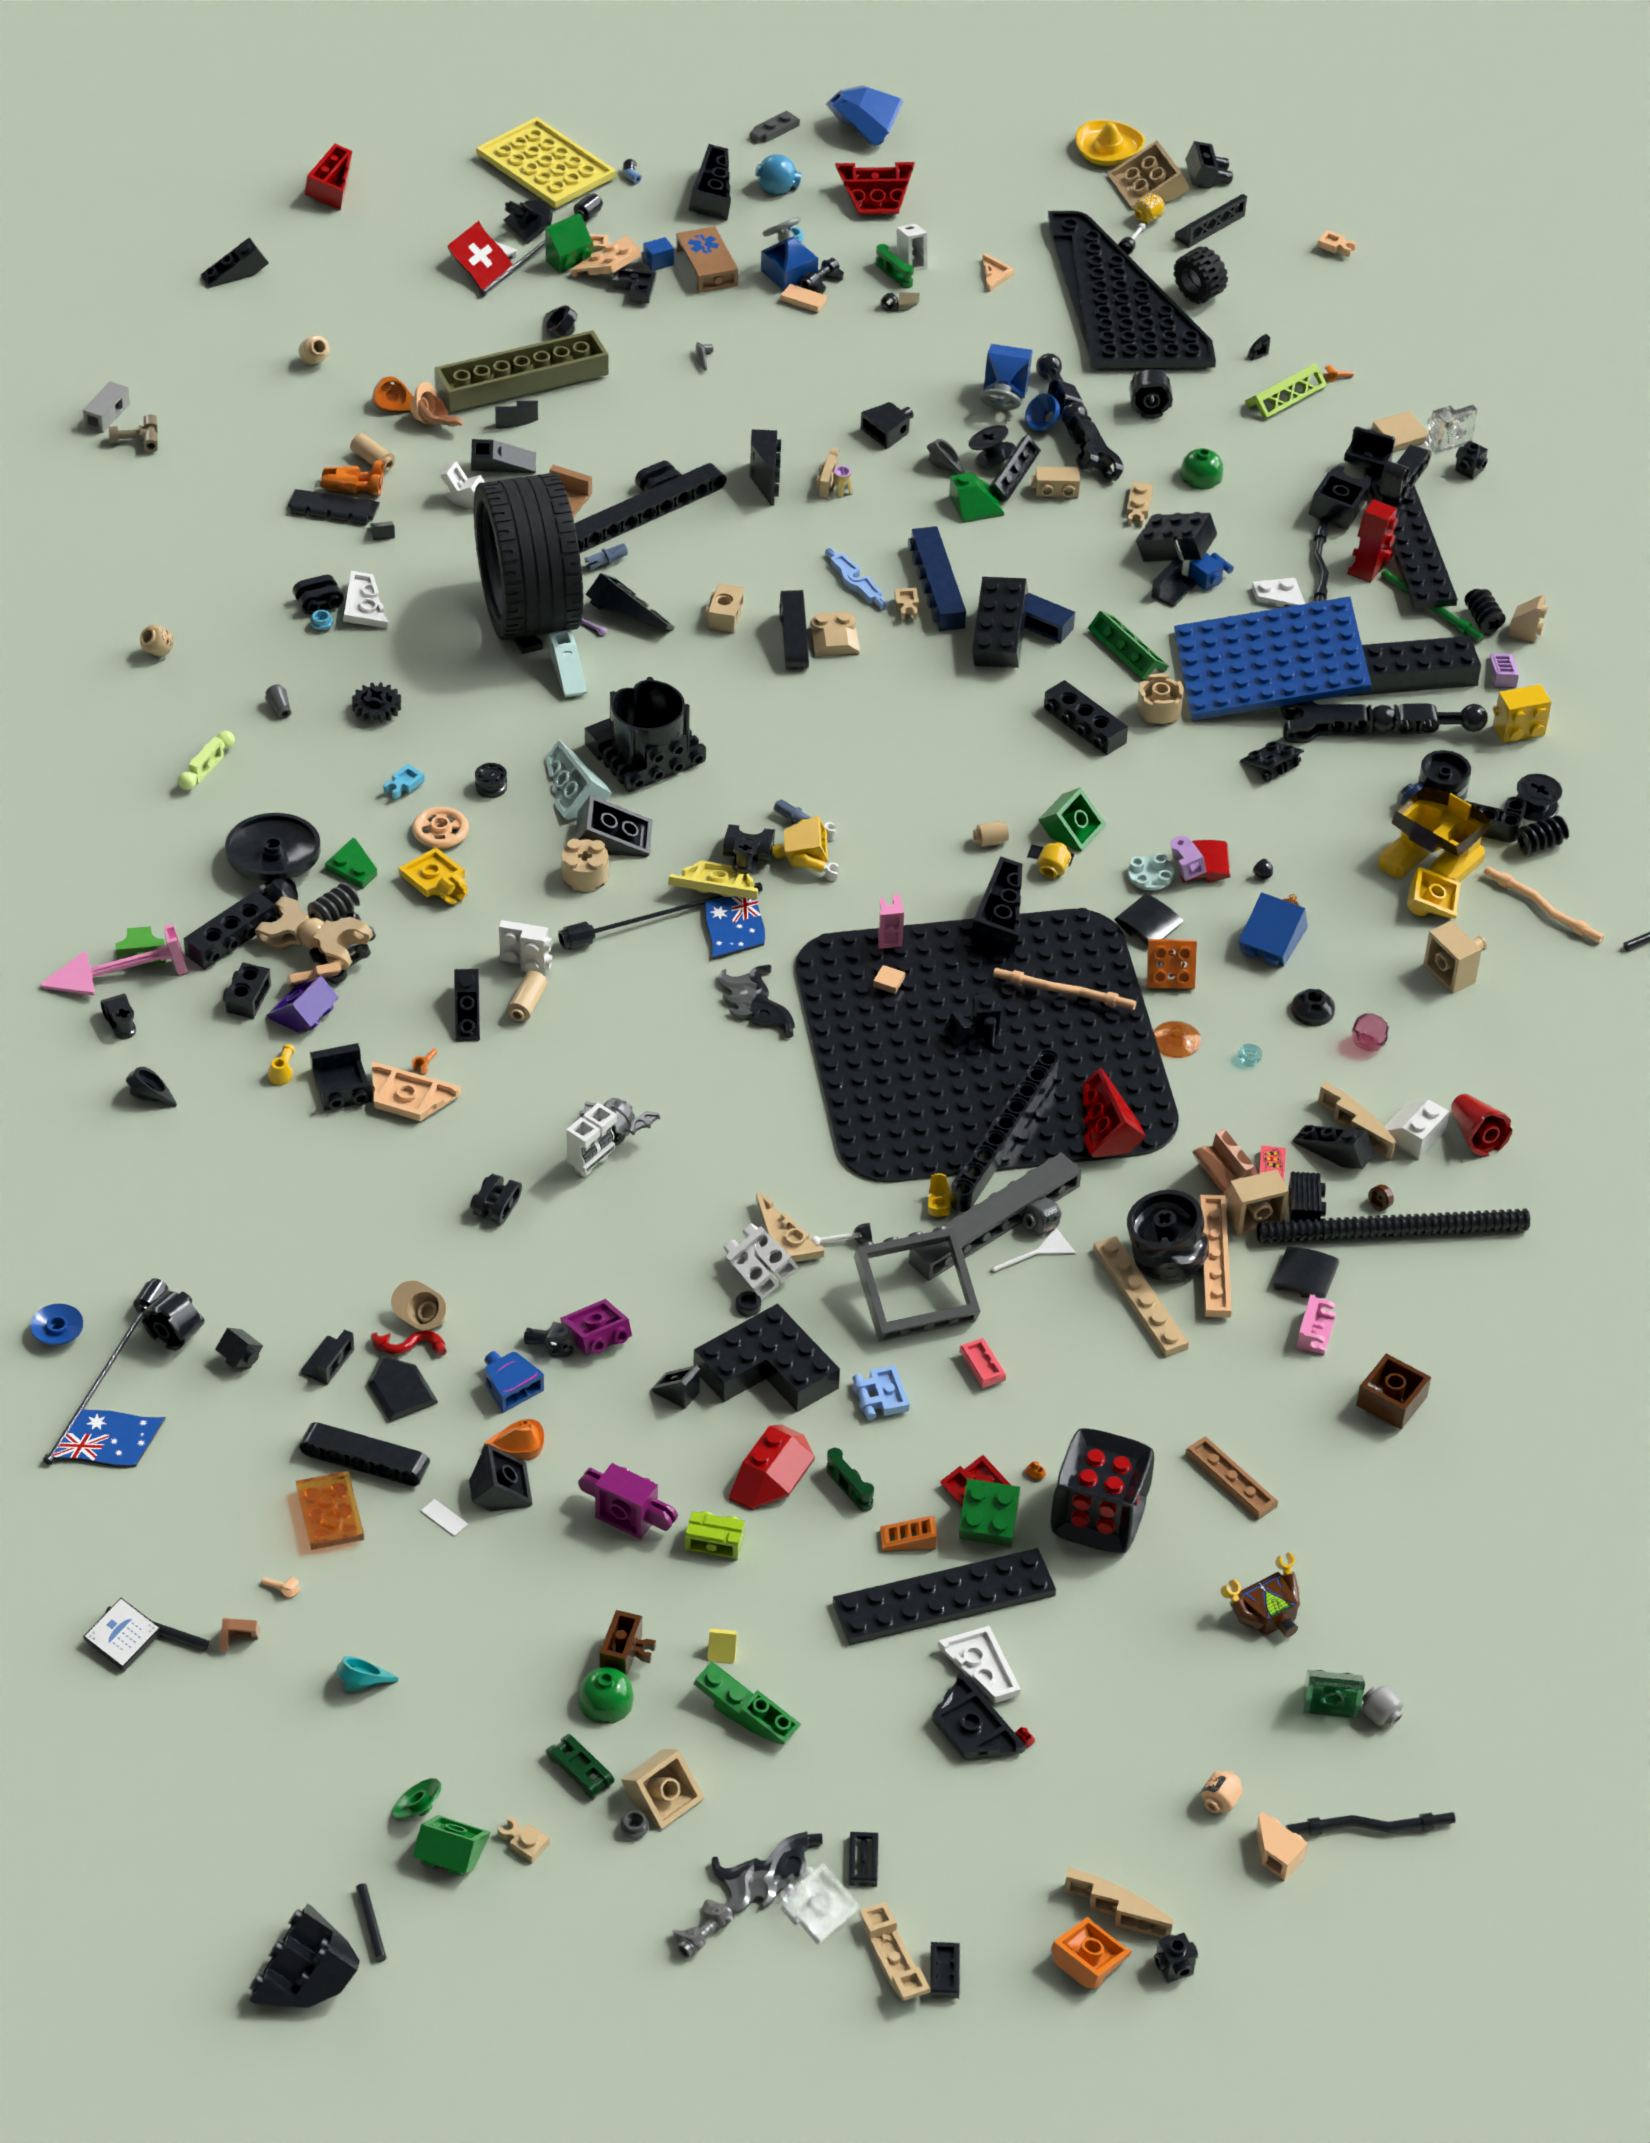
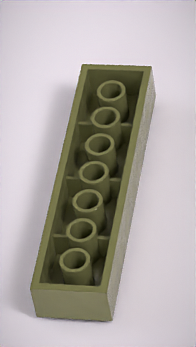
M594 330L434 367L435 388L449 412L460 411L609 375V354Z

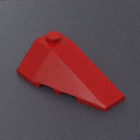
M1099 1068L1083 1083V1105L1087 1108V1116L1084 1117L1087 1134L1084 1135V1142L1090 1155L1094 1158L1129 1153L1146 1137L1139 1121L1104 1070Z

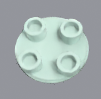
M1162 853L1154 856L1133 857L1128 868V878L1131 883L1144 890L1162 889L1173 881L1175 875L1174 867L1167 860V856Z

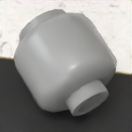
M1375 1685L1362 1697L1364 1713L1377 1726H1384L1386 1724L1393 1726L1402 1717L1400 1711L1403 1707V1701L1389 1686Z

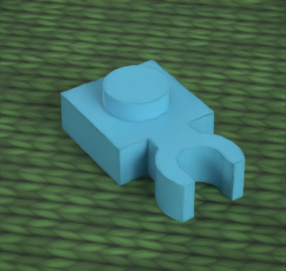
M407 764L392 775V781H388L383 785L384 793L386 794L393 790L392 798L397 799L401 796L403 790L410 793L425 782V775Z

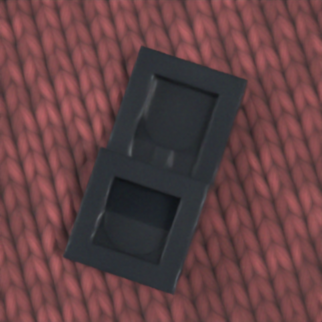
M517 401V406L495 407L496 429L518 427L537 421L538 401Z

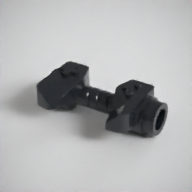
M830 258L822 261L821 269L817 272L803 275L801 286L804 289H810L823 294L826 286L820 279L824 276L843 279L844 272L839 269L838 261L835 258Z

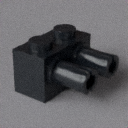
M1194 141L1185 158L1192 185L1211 188L1215 181L1230 184L1233 180V172L1228 171L1229 159L1216 157L1212 144Z

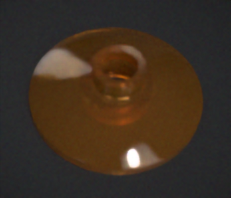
M1168 1021L1160 1024L1154 1030L1159 1051L1166 1056L1173 1058L1188 1057L1197 1052L1200 1047L1201 1036L1197 1029L1188 1023Z

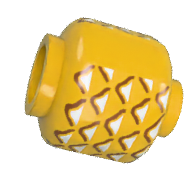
M1147 194L1135 203V217L1145 224L1154 222L1163 215L1164 202L1159 196Z

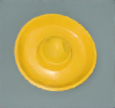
M1092 120L1081 125L1076 132V144L1081 155L1089 162L1100 166L1120 165L1140 152L1145 144V138L1138 130L1116 121Z

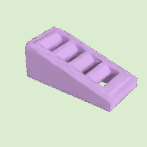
M1490 654L1494 687H1517L1519 675L1513 655Z

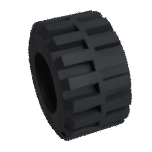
M1198 246L1176 260L1173 268L1175 270L1173 272L1176 278L1175 282L1180 292L1186 298H1189L1191 302H1196L1197 304L1205 303L1222 293L1227 287L1228 277L1226 274L1228 273L1224 267L1225 264L1212 249L1209 250L1208 247Z

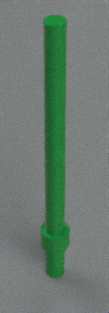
M1387 569L1382 571L1381 577L1408 594L1403 580ZM1443 607L1429 608L1457 627V631L1463 635H1469L1478 642L1483 640L1484 635L1474 629L1467 620H1461Z

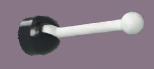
M1140 223L1132 237H1125L1119 242L1118 245L1128 255L1134 251L1136 247L1135 238L1141 231L1145 230V224Z
M870 1223L858 1225L853 1233L823 1238L814 1236L811 1238V1241L817 1246L824 1242L854 1238L861 1244L873 1242Z

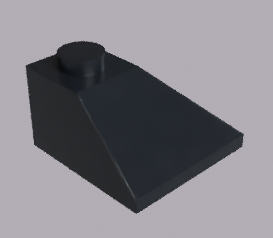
M487 1443L483 1447L469 1480L472 1502L490 1511L530 1507L533 1502L526 1462Z

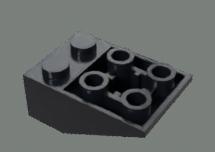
M752 429L750 478L769 504L774 506V497H779V484L775 483H780L781 453L777 452H781V439H777L778 430Z

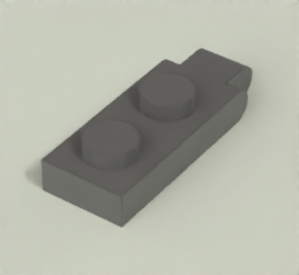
M786 110L756 125L753 131L750 132L749 137L758 143L764 140L769 142L800 126V119Z

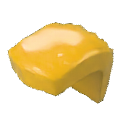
M934 1174L930 1180L928 1214L935 1217L948 1216L951 1209L948 1180L944 1174Z

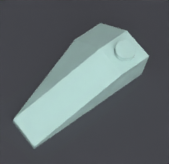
M558 740L545 759L549 776L553 778L554 782L552 791L557 796V801H555L556 808L565 819L570 820L577 818L578 810L590 795L608 802L612 792L562 741Z

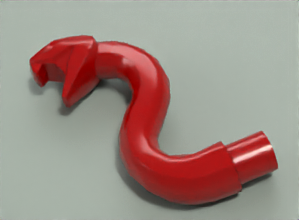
M431 1331L415 1332L403 1343L397 1345L389 1343L390 1333L384 1336H379L378 1333L371 1334L373 1346L379 1351L392 1355L406 1353L421 1341L430 1343L438 1356H443L447 1352L442 1337Z

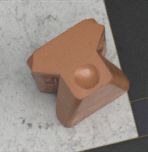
M1225 1129L1215 1133L1212 1146H1202L1192 1152L1197 1164L1226 1198L1229 1195L1230 1182L1232 1180L1258 1174L1253 1163Z

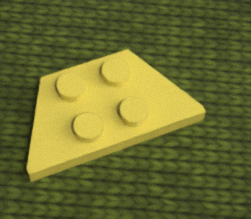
M700 861L693 866L682 869V875L680 876L669 875L668 885L695 889L700 893H718L724 897L736 896L753 900L758 898V889L754 888V881L750 874L737 873L732 869V865Z

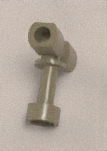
M145 415L144 426L139 425V430H118V426L109 427L110 444H119V439L140 438V442L144 441L146 452L158 450L156 415Z

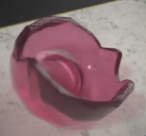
M1364 1013L1356 1019L1353 1025L1352 1039L1360 1049L1378 1051L1385 1045L1388 1039L1389 1025L1382 1017L1376 1014Z

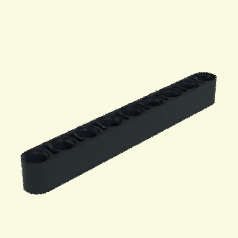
M707 463L574 523L579 553L722 489L727 482V476L714 464Z
M1045 1049L1037 1054L959 1172L951 1188L950 1204L954 1210L966 1212L975 1204L1058 1075L1059 1055L1057 1052Z

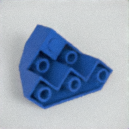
M861 85L840 90L826 105L839 122L854 126L868 144L876 146L883 143L886 139L885 136L890 133L903 100Z

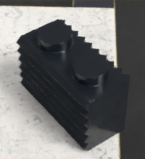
M1294 1171L1290 1172L1288 1185L1289 1221L1292 1219L1295 1222L1298 1219H1302V1221L1310 1219V1221H1313L1314 1218L1320 1221L1321 1217L1326 1216V1202L1321 1200V1198H1325L1326 1184L1321 1183V1174L1319 1172L1316 1174L1314 1172L1311 1174L1309 1172L1300 1173L1299 1171L1296 1173Z

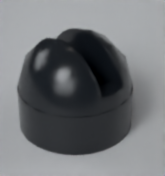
M894 293L885 294L880 302L882 308L886 311L894 310L898 305V297ZM892 299L893 301L889 305L887 301Z
M1261 859L1254 866L1253 873L1261 879H1268L1273 875V866L1267 859Z

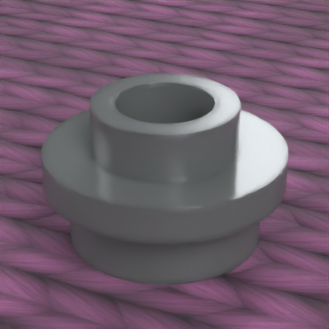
M638 1810L627 1812L621 1820V1831L630 1838L642 1837L649 1829L648 1818Z

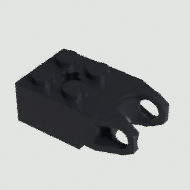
M1339 465L1330 470L1313 495L1308 514L1319 520L1325 519L1327 522L1335 524L1340 528L1349 529L1366 502L1372 477L1350 478L1344 473L1345 467Z

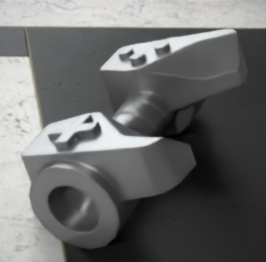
M707 1899L704 1901L702 1911L709 1920L700 1929L695 1926L685 1930H672L675 1939L680 1942L677 1948L684 1957L690 1958L704 1947L706 1944L705 1939L719 1926L724 1928L734 1919V1914L727 1905Z

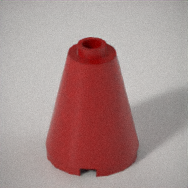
M1461 1094L1453 1100L1451 1111L1468 1147L1475 1154L1488 1156L1490 1155L1488 1152L1493 1150L1498 1152L1508 1143L1513 1129L1510 1127L1511 1119L1505 1113L1469 1094Z

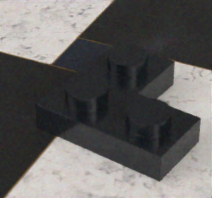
M621 268L614 272L612 286L631 288L629 301L650 303L656 282V272Z

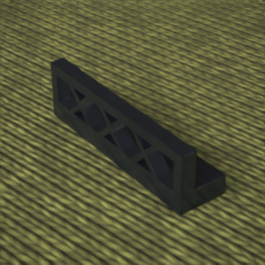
M1241 194L1175 232V239L1190 248L1245 216L1247 196Z

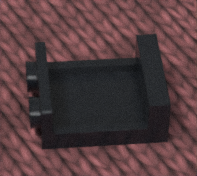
M358 1043L310 1052L311 1071L324 1111L372 1102V1086L367 1080L361 1062Z

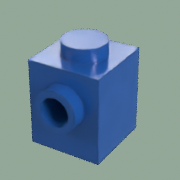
M666 237L643 243L642 261L648 265L651 271L674 265V247Z

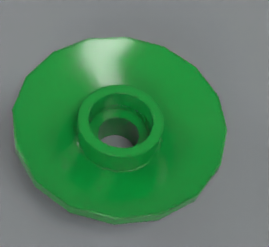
M430 1778L412 1786L397 1800L393 1807V1815L397 1820H405L417 1815H426L432 1809V1803L438 1797L442 1784L438 1779Z

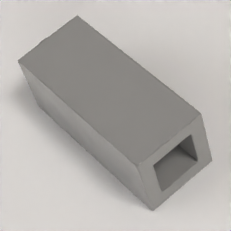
M109 381L83 409L84 426L104 433L130 405L128 387Z

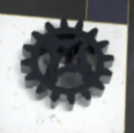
M372 682L370 687L362 685V691L356 689L355 695H352V711H355L356 717L362 716V721L370 719L371 723H374L375 720L383 723L385 718L391 721V715L398 716V711L401 710V694H398L397 689L391 690L390 684L384 687L382 682L378 686H375Z

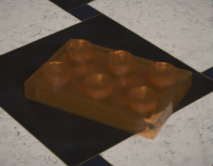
M349 1471L296 1481V1489L311 1550L364 1540V1532Z

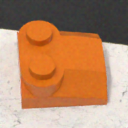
M1086 1917L1053 1941L1050 1949L1055 1964L1086 1988L1100 1987L1105 1976L1126 1960L1132 1952L1092 1922L1089 1917Z

